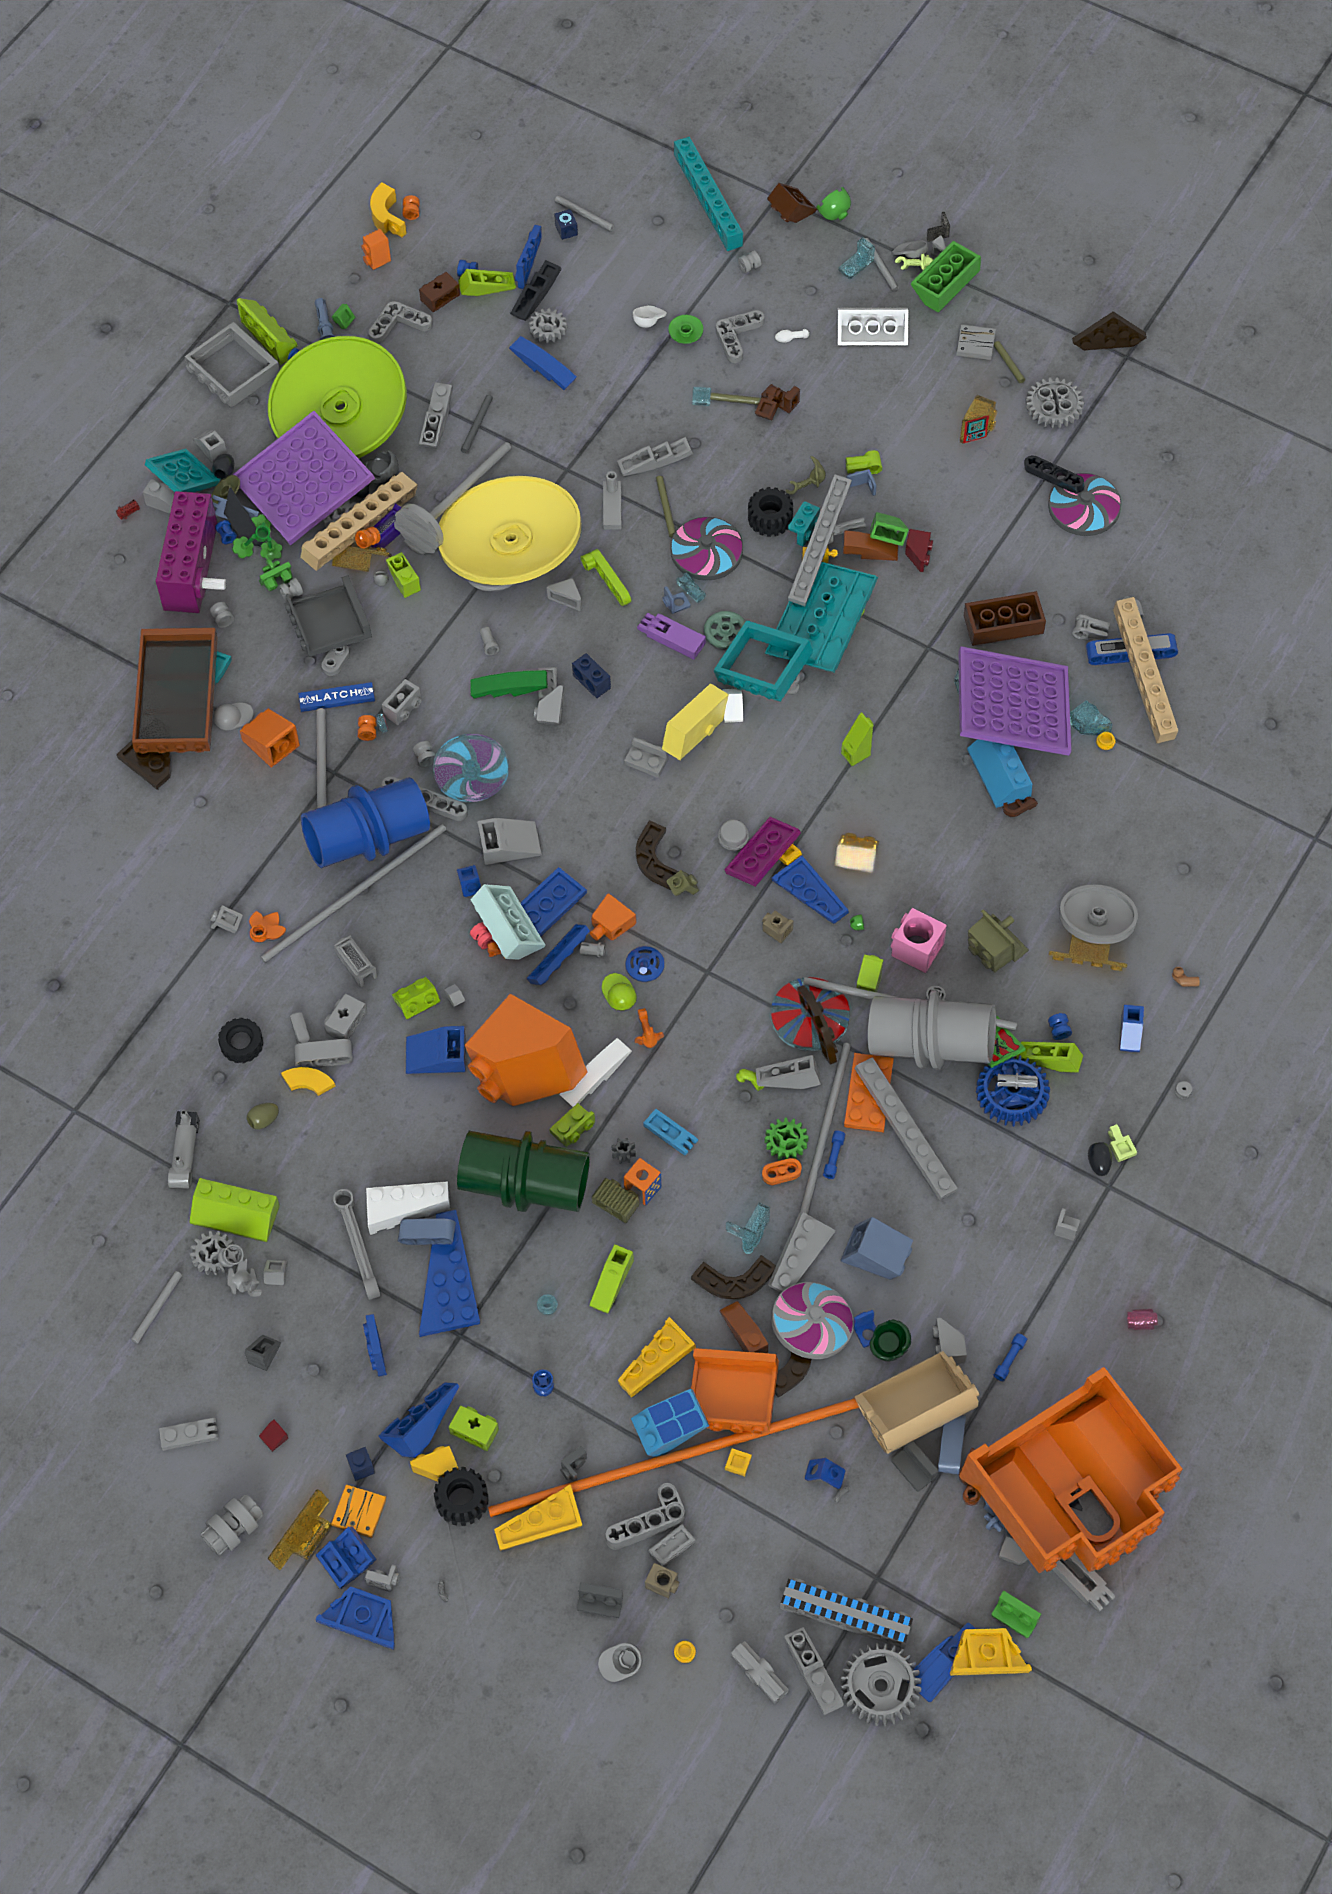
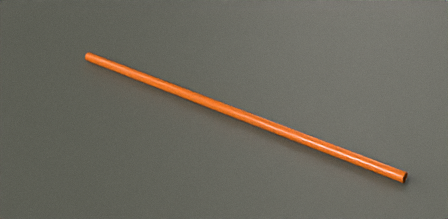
M855 1398L773 1422L770 1426V1433L764 1432L761 1435L751 1433V1431H743L742 1433L732 1434L488 1507L490 1517H494L540 1503L570 1484L573 1493L854 1410L859 1408Z

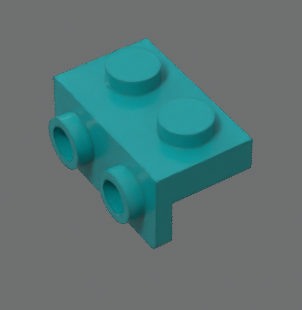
M805 501L788 526V530L797 533V544L802 547L807 541H810L815 528V522H817L820 514L819 507Z

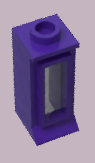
M395 503L393 509L373 526L378 529L381 538L379 543L371 545V547L378 549L380 552L401 534L394 527V522L396 521L395 514L402 508Z

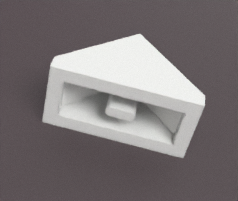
M722 689V691L729 694L724 722H743L742 690Z

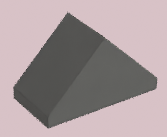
M265 1335L260 1336L245 1349L248 1364L267 1371L281 1342Z

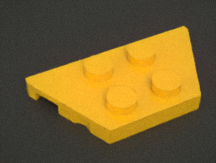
M1006 1628L965 1629L959 1641L950 1676L1029 1673L1032 1671V1668L1021 1657L1020 1649L1013 1643L1012 1637Z

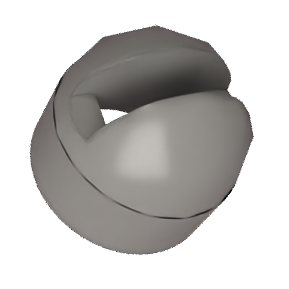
M378 570L374 573V583L377 586H384L388 583V575L384 570Z

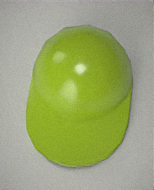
M613 973L604 978L602 992L612 1008L627 1010L634 1006L637 995L632 984L625 976Z

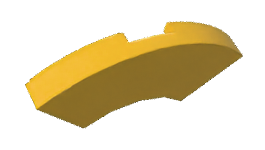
M297 1067L281 1073L291 1091L298 1088H307L320 1096L336 1086L328 1075L313 1068Z

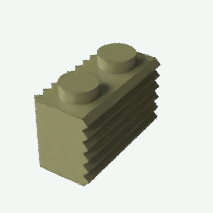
M605 1178L592 1195V1203L627 1223L639 1207V1198L634 1191L630 1189L627 1191L622 1188L621 1184L616 1180Z

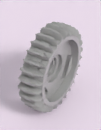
M876 1643L875 1650H872L870 1645H867L866 1653L860 1648L859 1657L855 1654L852 1655L854 1662L847 1660V1666L850 1669L843 1668V1673L847 1676H841V1682L846 1683L841 1685V1690L847 1692L842 1697L843 1699H850L846 1702V1706H854L851 1711L852 1714L860 1712L859 1720L866 1716L867 1724L870 1723L871 1719H874L875 1726H878L879 1720H882L884 1726H886L888 1719L891 1720L892 1724H895V1717L902 1721V1713L904 1712L909 1716L910 1710L908 1707L913 1709L916 1707L912 1700L919 1701L920 1699L919 1695L915 1694L921 1692V1687L916 1686L921 1684V1678H915L920 1674V1671L912 1670L916 1667V1663H908L910 1655H907L905 1658L902 1657L903 1649L896 1653L895 1645H893L891 1650H888L886 1643L883 1649H880L878 1643ZM876 1658L886 1659L887 1663L865 1668L864 1663ZM878 1680H884L888 1686L885 1691L880 1692L876 1690L875 1683ZM902 1680L909 1681L905 1700H897ZM859 1690L874 1705L872 1709L867 1708L855 1696Z

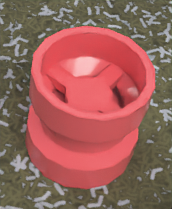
M483 922L475 925L470 931V936L478 941L481 949H487V944L495 942Z

